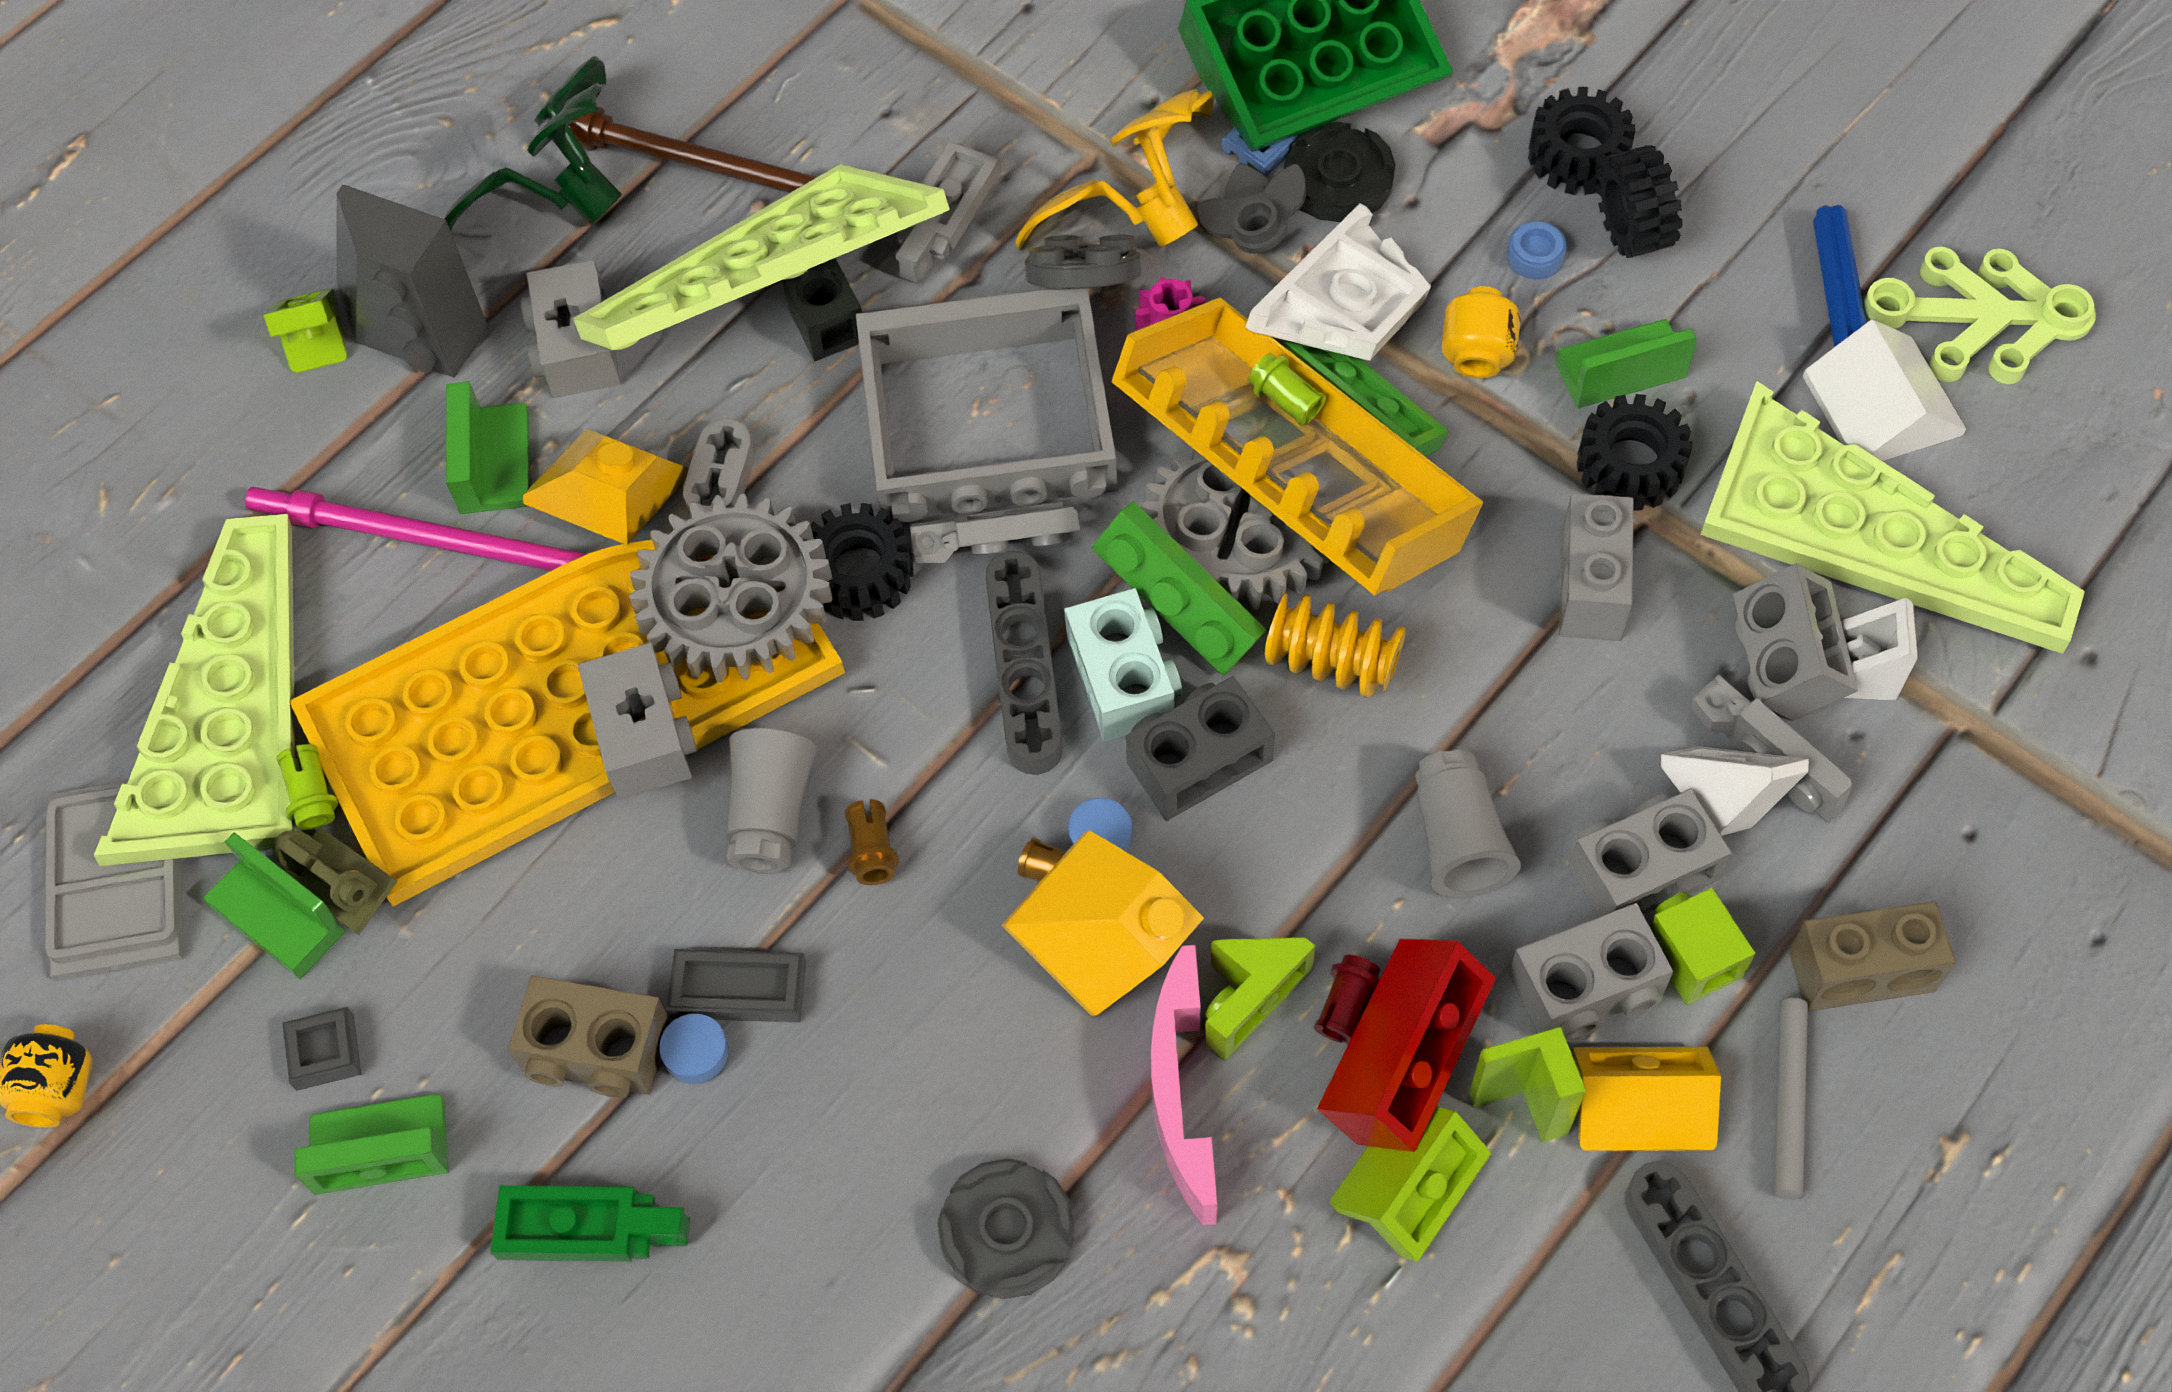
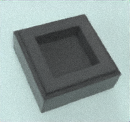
M348 1007L282 1023L289 1083L296 1091L362 1075L354 1014Z

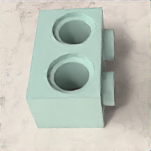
M1136 588L1064 608L1067 640L1103 742L1126 736L1131 733L1132 728L1141 719L1150 714L1161 713L1163 715L1175 708L1174 697L1182 695L1180 677L1172 659L1163 661L1157 645L1163 643V636L1158 617L1153 608L1143 609ZM1113 633H1121L1128 636L1125 640L1118 642L1104 639L1105 636ZM1133 684L1148 688V690L1140 694H1129L1122 689Z

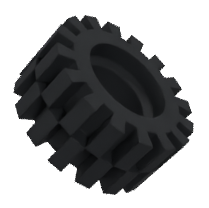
M1578 87L1577 96H1572L1569 88L1559 91L1558 100L1550 95L1544 100L1543 108L1538 107L1531 131L1528 158L1530 165L1536 164L1534 173L1539 179L1549 174L1547 185L1551 188L1556 189L1559 183L1562 182L1566 184L1565 193L1574 195L1576 186H1583L1584 195L1594 194L1596 184L1601 183L1596 176L1597 169L1601 168L1599 164L1601 159L1632 149L1635 136V124H1631L1633 115L1629 109L1621 112L1623 102L1617 97L1610 103L1606 102V91L1598 89L1596 96L1592 97L1587 96L1588 87ZM1575 133L1585 134L1595 138L1602 145L1594 148H1578L1569 145L1561 137Z
M1646 145L1606 156L1599 162L1601 168L1597 169L1596 176L1601 183L1596 184V190L1602 199V202L1598 203L1600 213L1604 212L1606 217L1603 224L1606 231L1611 230L1610 240L1613 246H1618V253L1622 256L1626 255V258L1676 245L1675 242L1679 241L1681 236L1678 229L1682 228V219L1677 212L1682 211L1681 200H1677L1675 196V191H1678L1676 180L1671 182L1670 175L1672 169L1669 163L1663 164V153L1660 150L1656 151V146Z
M1642 394L1635 395L1633 404H1628L1626 395H1620L1615 397L1613 407L1607 401L1598 405L1596 415L1591 412L1586 420L1577 454L1579 455L1577 469L1578 472H1583L1581 481L1586 489L1596 484L1594 495L1607 496L1610 494L1618 497H1632L1633 511L1643 510L1647 498L1654 508L1663 503L1665 495L1671 498L1677 492L1686 471L1693 441H1688L1691 434L1688 423L1679 426L1682 415L1676 409H1673L1666 415L1663 413L1666 405L1665 401L1657 398L1653 407L1645 405L1646 395ZM1624 440L1638 441L1649 446L1656 453L1657 459L1648 464H1631L1618 458L1612 452L1611 446L1616 442Z
M851 503L840 505L842 516L835 518L829 509L821 514L823 527L814 521L810 524L814 539H821L826 554L825 559L829 561L832 579L827 582L830 584L833 598L831 602L823 603L822 605L824 611L831 606L833 616L840 619L844 618L846 610H851L853 621H864L863 610L867 609L872 610L875 619L884 615L882 603L887 602L894 609L901 603L899 591L908 594L911 587L910 577H913L914 568L907 534L905 535L904 527L898 518L892 522L890 512L882 507L877 515L874 516L872 504L861 503L860 513L852 512ZM852 549H871L880 556L879 564L870 572L862 575H843L834 568L836 559Z

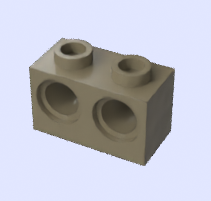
M1936 901L1806 920L1788 951L1802 999L1808 1002V1012L1933 993L1937 991L1956 963Z
M531 975L508 1050L522 1072H524V1076L542 1085L559 1087L563 1085L564 1080L586 1083L592 1091L613 1098H625L629 1091L650 1095L660 1059V1039L664 1030L670 1024V1019L659 997ZM561 1026L571 1027L567 1037L560 1043L543 1045L546 1035L551 1030ZM624 1037L635 1039L633 1046L625 1054L616 1057L606 1055L609 1046L614 1041Z

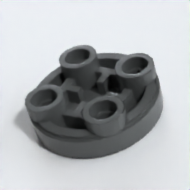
M1075 235L1050 236L1044 238L1045 246L1029 249V256L1025 259L1026 281L1036 286L1057 289H1083L1117 285L1131 281L1141 275L1140 253L1134 249V236L1107 235L1099 238L1100 244L1079 245L1078 236Z

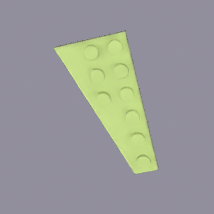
M839 164L573 318L582 340L610 350L630 347L643 337L780 280L798 277L809 268L949 211L944 189Z
M1756 381L1700 535L1791 565L1798 563L1815 573L1897 600L1907 598L1915 606L2058 653H2064L2072 638L2085 593L2084 590L2020 549L2010 552L1981 533L1984 526L1965 514L1958 519L1932 502L1935 497L1934 494L1855 443L1843 445L1818 429L1819 420L1803 410L1798 414L1790 411L1772 399L1774 391Z
M288 514L226 519L202 579L205 587L194 615L188 614L181 632L184 640L175 663L170 662L136 746L139 750V755L127 784H121L114 802L117 811L107 836L101 835L95 850L94 857L99 866L233 853L225 843L233 832L257 850L274 849V841L281 833L296 831L295 821L287 818L286 808L290 805V800L281 767L278 765L276 758L280 752L288 748L291 749L293 758H295V713L289 703V700L294 698L292 525Z

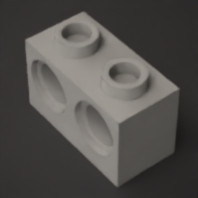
M1571 493L1562 529L1559 636L1621 641L1632 606V497Z
M1795 563L1733 594L1738 614L1735 628L1746 650L1751 671L1748 675V686L1754 698H1758L1770 710L1791 720H1796L1858 691L1830 580Z
M1689 789L1671 798L1666 793L1653 796L1639 805L1633 815L1613 823L1611 819H1603L1590 825L1577 838L1569 868L1599 917L1637 903L1642 914L1656 909L1662 902L1678 893H1691L1720 880L1732 852L1692 789ZM1660 836H1677L1688 847L1682 849L1673 848L1667 845ZM1608 860L1620 861L1626 864L1632 873L1625 875L1613 873L1607 869L1603 862Z
M1637 903L1516 949L1509 971V976L1537 1032L1541 1033L1561 1027L1566 1041L1578 1040L1593 1033L1602 1025L1601 1020L1624 1012L1626 1017L1630 1018L1652 1010L1662 1002V996L1673 974L1669 962ZM1615 958L1627 960L1634 965L1638 974L1632 976L1621 975L1609 966L1608 960ZM1552 982L1567 983L1576 990L1579 997L1570 1000L1558 998L1550 992L1547 985Z

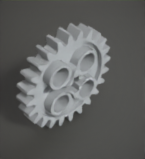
M1242 439L1240 441L1239 446L1242 449L1245 443H1247V440ZM1193 449L1191 461L1175 453L1172 456L1171 470L1159 466L1156 469L1155 483L1146 484L1144 502H1141V508L1237 601L1238 597H1247L1250 605L1256 610L1260 607L1262 595L1268 594L1272 600L1279 604L1285 594L1286 587L1301 595L1304 593L1307 578L1313 580L1320 578L1323 563H1329L1330 559L1252 496L1250 497L1248 512L1242 515L1232 551L1228 559L1221 560L1220 557L1223 555L1226 547L1227 534L1231 533L1236 525L1240 504L1246 491L1196 450ZM1309 466L1296 471L1289 470L1277 477L1288 484L1291 478L1304 472L1312 473L1313 469ZM1319 483V489L1312 504L1318 510L1334 503L1324 500L1327 489L1325 483Z
M740 494L734 508H726L722 497L716 495L712 511L704 512L696 502L690 503L692 518L686 522L674 514L668 516L673 530L669 535L656 530L650 532L656 551L638 550L637 557L642 569L630 572L635 592L629 594V599L634 612L637 613L634 617L641 634H648L647 639L649 643H652L655 653L665 652L667 661L672 663L673 668L687 659V665L692 677L697 678L705 667L710 665L717 682L723 681L729 667H737L743 681L748 680L750 667L753 663L759 662L765 671L772 673L774 668L771 656L776 653H780L791 661L796 659L792 645L793 640L796 639L812 644L814 638L809 623L825 624L827 619L822 604L831 602L833 598L830 584L827 582L832 579L829 561L825 559L826 554L822 540L814 539L810 523L804 521L796 524L793 509L789 506L774 516L770 498L765 497L756 509H750L746 494ZM705 555H715L710 560L696 562L697 559ZM766 558L776 559L767 565H757L759 561ZM707 608L703 613L699 615H686L689 611L693 609ZM755 612H768L759 619H747L749 615Z

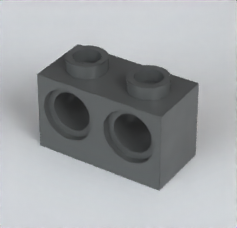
M1233 675L1217 685L1207 683L1198 687L1189 694L1183 704L1163 715L1161 713H1153L1141 719L1132 728L1131 733L1126 735L1127 764L1165 820L1168 821L1272 762L1275 732ZM1219 723H1227L1236 727L1237 730L1229 734H1219L1212 731L1210 727ZM1164 753H1175L1184 758L1176 764H1163L1156 760L1158 756Z

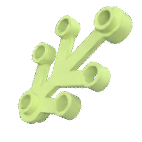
M1934 247L1926 253L1920 267L1922 279L1926 283L1937 287L1949 284L1967 299L1915 297L1913 290L1905 282L1895 278H1883L1875 281L1870 286L1863 303L1867 322L1874 319L1893 329L1903 326L1906 321L1973 323L1953 341L1940 343L1934 350L1929 367L1935 377L1944 382L1959 380L1963 376L1970 358L2009 325H2033L2014 344L2000 345L1995 350L1988 366L1990 375L1996 381L2003 384L2017 383L2023 378L2030 360L2054 339L2064 341L2080 339L2089 333L2096 319L2094 301L2086 290L2072 284H2061L2051 289L2019 265L2017 257L2012 252L2000 248L1992 249L1985 254L1979 267L1978 275L1963 265L1958 255L1950 248ZM1933 264L1944 265L1947 270L1938 269ZM1991 266H2000L2005 270V272L1997 271L1993 269ZM2010 286L2027 301L2009 300L1996 289ZM1941 358H1950L1957 365H1948ZM2001 360L2011 361L2017 367H2008Z

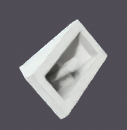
M1907 598L1841 621L1858 688L1857 692L1844 698L1897 699L1918 659L1913 602Z
M1695 746L1661 754V768L1680 793L1692 789L1720 835L1723 836L1752 828L1809 772V759Z

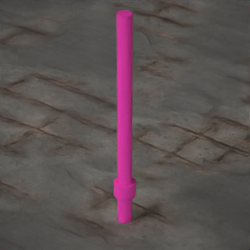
M252 486L247 491L245 498L247 509L273 515L288 514L293 525L316 529L320 524L548 571H552L570 561L587 555L561 548L325 501L322 494L299 489L289 494Z

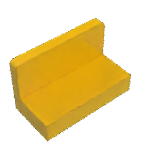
M1573 1047V1059L1586 1089L1579 1107L1578 1141L1583 1150H1713L1716 1148L1721 1074L1708 1047Z

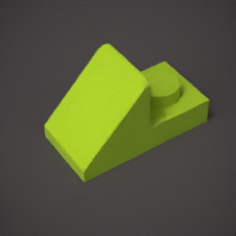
M333 287L279 300L263 314L270 337L280 336L292 372L299 373L343 362L347 358L341 318Z
M1306 937L1222 939L1213 941L1211 943V965L1233 984L1237 990L1231 986L1226 987L1208 1006L1205 1012V1017L1207 1018L1205 1045L1226 1061L1313 970L1315 945Z

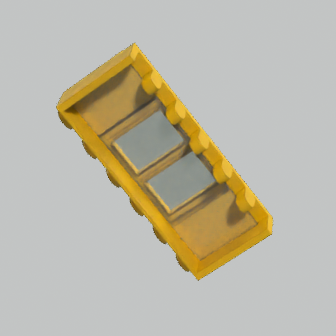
M1221 297L1127 335L1111 382L1374 596L1383 591L1389 592L1460 552L1484 502L1271 336L1255 333L1245 328L1248 318ZM1272 353L1277 358L1285 356L1289 359L1288 367L1319 393L1322 392L1326 395V402L1323 408L1307 425L1300 426L1292 416L1266 395L1258 397L1254 394V385L1248 381V378L1254 366L1265 355Z

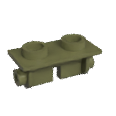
M319 827L313 837L298 830L286 831L281 833L274 841L275 858L278 863L289 869L287 874L322 900L338 921L358 935H360L397 883L396 879L321 827Z

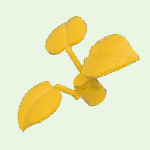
M1192 89L1175 95L1160 103L1149 113L1131 121L1110 140L1114 147L1134 133L1137 135L1132 141L1135 146L1141 145L1156 181L1136 194L1141 204L1136 208L1105 181L1097 182L1096 179L1070 188L1043 204L1028 219L1018 234L1015 243L1019 251L1039 222L1077 201L1096 196L1109 198L1128 214L1134 226L1144 221L1159 248L1173 242L1198 226L1195 217L1175 184L1163 146V139L1176 122H1191L1192 116H1211L1215 99L1212 92L1209 90L1199 94L1197 89Z

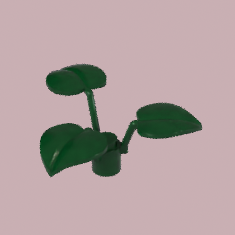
M593 56L584 62L568 77L564 84L548 99L534 120L540 126L549 116L552 118L536 134L527 151L531 156H536L551 140L554 141L570 163L554 180L562 189L556 192L509 168L499 169L468 189L451 206L444 217L450 232L461 214L478 198L509 182L516 183L552 201L560 210L570 204L590 225L594 224L623 195L590 161L569 127V124L574 119L597 112L596 98L602 90L600 85L607 83L604 63L597 56ZM572 97H574V98L564 107L566 101H568L569 99H571Z

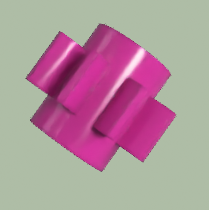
M1160 277V281L1153 285L1150 291L1145 289L1139 291V309L1135 311L1136 331L1206 303V298L1201 296L1192 298L1191 281L1189 280L1182 282L1177 279Z

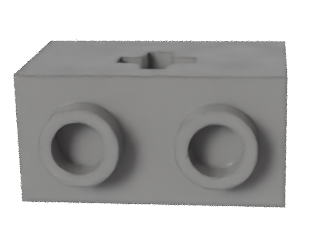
M595 259L527 272L530 296L520 298L526 328L528 332L535 331L537 342L527 344L529 361L534 377H545L552 398L621 385L615 350L582 340L573 320L576 316L607 299Z
M648 643L577 664L605 770L618 800L691 779L692 775L686 755L697 752V748L687 716L675 718L671 701L681 699L682 695L672 663L660 665L652 643ZM646 717L645 720H641V721H638V722H637V720H636V719H640V718Z

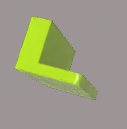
M1561 1027L1482 1050L1469 1096L1473 1106L1478 1107L1524 1093L1543 1143L1569 1134L1586 1089Z
M1436 1106L1415 1152L1367 1146L1329 1203L1339 1214L1370 1223L1400 1257L1418 1262L1492 1153L1455 1110Z

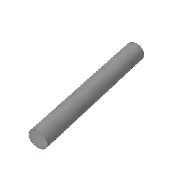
M1785 998L1780 1002L1775 1196L1791 1200L1803 1197L1808 1002L1800 998Z

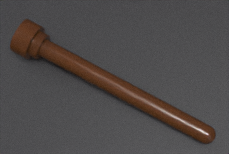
M597 107L596 113H589L578 117L569 124L570 129L582 148L594 151L597 147L605 148L610 144L788 193L817 178L801 172L614 123L612 117L606 115L601 107Z

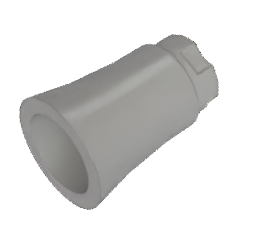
M772 728L740 730L729 737L731 786L730 809L726 838L730 841L727 851V862L736 869L748 870L758 874L782 873L783 869L790 867L791 849L797 843L803 798L817 753V746L810 739L790 731Z
M1462 748L1453 751L1440 750L1426 756L1419 762L1420 768L1415 773L1418 784L1417 798L1424 820L1429 849L1432 889L1445 897L1467 898L1486 894L1501 888L1517 876L1521 868V862L1505 834L1493 804L1485 775L1479 771L1476 757L1471 751Z

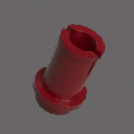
M1350 954L1344 955L1341 963L1334 964L1331 969V975L1335 979L1319 1020H1316L1314 1029L1330 1040L1338 1043L1344 1041L1346 1044H1349L1367 1007L1370 996L1379 982L1380 968L1365 958Z

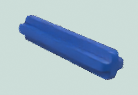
M1824 205L1817 209V216L1813 220L1833 342L1834 347H1836L1867 322L1847 211L1841 205L1832 207Z

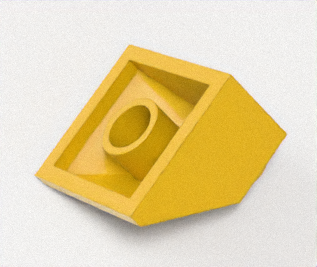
M587 428L523 494V504L628 545L685 482L689 468Z
M1088 830L1081 835L1001 926L1091 1016H1097L1160 969L1204 917L1159 871Z

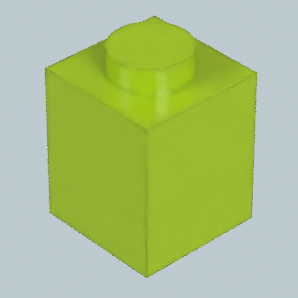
M1712 887L1693 897L1688 892L1678 893L1662 902L1654 910L1655 916L1650 929L1673 970L1670 981L1686 1006L1744 977L1756 953Z

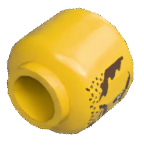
M1488 286L1474 287L1468 293L1455 297L1446 307L1441 344L1442 354L1449 363L1454 365L1453 367L1456 372L1471 378H1489L1497 375L1500 369H1504L1515 360L1521 320L1519 309L1514 302L1504 297L1501 291Z

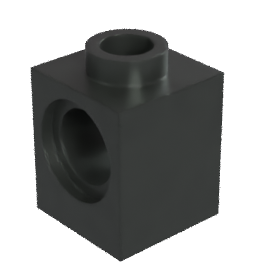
M836 258L809 268L798 277L782 280L789 312L814 362L859 344L856 314L862 313V309Z

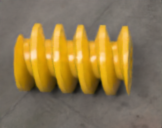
M1285 592L1269 629L1265 645V659L1269 665L1276 666L1288 653L1289 670L1296 674L1301 673L1312 660L1313 679L1319 682L1326 680L1331 672L1336 669V686L1342 690L1348 689L1359 676L1360 695L1369 699L1381 685H1383L1384 693L1387 690L1401 654L1406 627L1399 626L1391 637L1385 640L1382 639V619L1375 618L1365 632L1358 630V611L1351 610L1344 621L1338 624L1335 623L1334 603L1328 602L1319 615L1314 616L1311 615L1310 595L1304 594L1295 608L1288 607V592Z

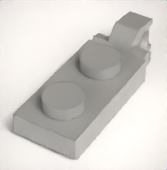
M951 141L948 142L922 184L944 189L950 210L899 232L897 237L898 244L902 245L896 254V259L899 260V277L919 284L931 268L934 257L945 260L949 255V251L954 250L1000 175V158Z
M1069 499L955 515V518L911 524V542L915 562L946 563L954 551L959 547L971 546L973 554L1001 552L1008 549V540L1031 537L1033 546L1063 543L1068 541L1067 532L1080 530L1078 512L1074 502H1071Z
M1718 675L1692 699L1691 710L1710 732H1724L1728 738H1733L1737 742L1738 751L1809 759V772L1787 792L1790 799L1801 809L1809 813L1816 811L1828 823L1844 809L1853 785L1852 779L1758 698L1750 702Z

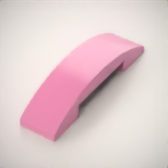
M1195 945L1182 946L1172 962L1156 1007L1151 1044L1152 1100L1160 1145L1177 1188L1202 1225L1217 1224V1196L1212 1137L1184 1139L1176 1033L1200 1031V996Z

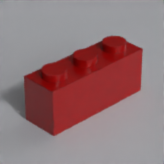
M1400 938L1317 1110L1357 1145L1415 1152L1496 977L1458 941Z

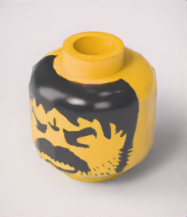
M40 1024L34 1026L33 1033L15 1036L5 1044L0 1059V1106L6 1109L5 1117L7 1119L31 1127L53 1128L60 1125L62 1118L73 1116L81 1109L92 1070L93 1058L86 1047L74 1041L75 1033L72 1030L58 1025Z

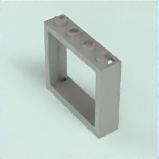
M1051 288L856 314L876 493L879 508L881 509L882 507L889 511L892 521L898 518L901 522H914L925 516L955 512L959 514L977 513L985 508L1015 504L1018 506L1040 504L1045 500L1067 497L1088 499L1097 497L1105 492L1117 491L1116 455L1088 288ZM1077 310L1074 313H1061L1062 311ZM888 334V337L872 339V336ZM1075 339L1093 452L895 478L881 364Z

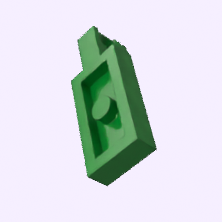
M499 1185L490 1253L497 1260L632 1262L633 1258L648 1259L650 1245L655 1247L688 1246L690 1217H687L682 1207H655V1197L653 1194L638 1193L634 1187Z

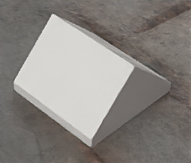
M1874 319L1868 321L1804 371L1803 378L1839 442L1845 446L1855 443L1881 461L1963 436L1966 431V427L1913 338Z

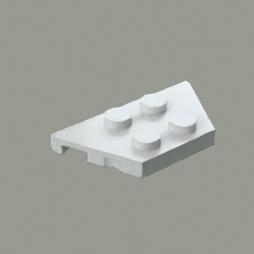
M1359 204L1251 310L1245 328L1255 333L1370 361L1423 305L1431 286L1417 268L1411 266L1405 260L1404 252L1392 238L1384 239L1383 242L1369 226L1373 214L1367 207Z

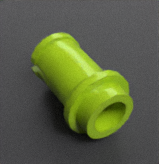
M1272 353L1265 355L1254 366L1248 378V381L1254 385V394L1258 397L1266 395L1292 416L1300 426L1307 425L1323 408L1326 402V395L1322 392L1319 393L1288 367L1289 359L1285 356L1277 358Z
M311 744L296 746L302 770H300L298 759L293 758L291 749H285L276 758L278 765L281 767L290 800V805L286 808L287 818L294 820L297 828L301 830L315 829L331 823L335 819L333 810L338 807V801L336 796L328 793L318 757L319 751L317 746Z

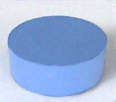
M1541 221L1524 223L1518 226L1510 236L1507 250L1508 263L1517 274L1529 279L1551 277L1563 265L1566 239L1558 228L1549 223Z
M1093 798L1081 803L1072 812L1068 822L1071 847L1085 831L1090 830L1126 852L1129 850L1132 842V822L1127 810L1121 804L1107 798Z
M703 1014L683 1015L666 1027L660 1039L659 1050L662 1061L668 1072L675 1079L683 1083L700 1084L716 1077L727 1063L729 1056L728 1041L721 1026L709 1016Z

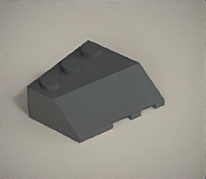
M342 184L337 192L336 283L356 343L403 359L419 371L429 373L434 370L455 378L488 324L447 221Z

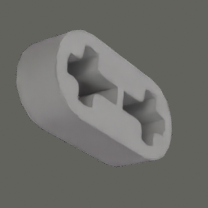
M720 419L710 423L702 430L683 486V498L690 518H692L690 503L696 502L704 512L713 510V501L711 506H704L701 499L710 498L715 483L719 486L726 508H734L740 494H745L754 463L755 451L749 431L741 422L732 419ZM727 443H735L736 448H729L724 463L720 464L717 450H724Z

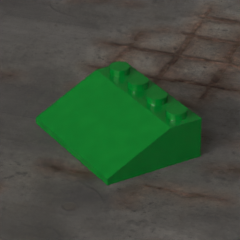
M1187 0L1178 26V31L1199 77L1208 90L1212 92L1215 100L1237 129L1251 152L1451 77L1453 74V70L1420 0Z

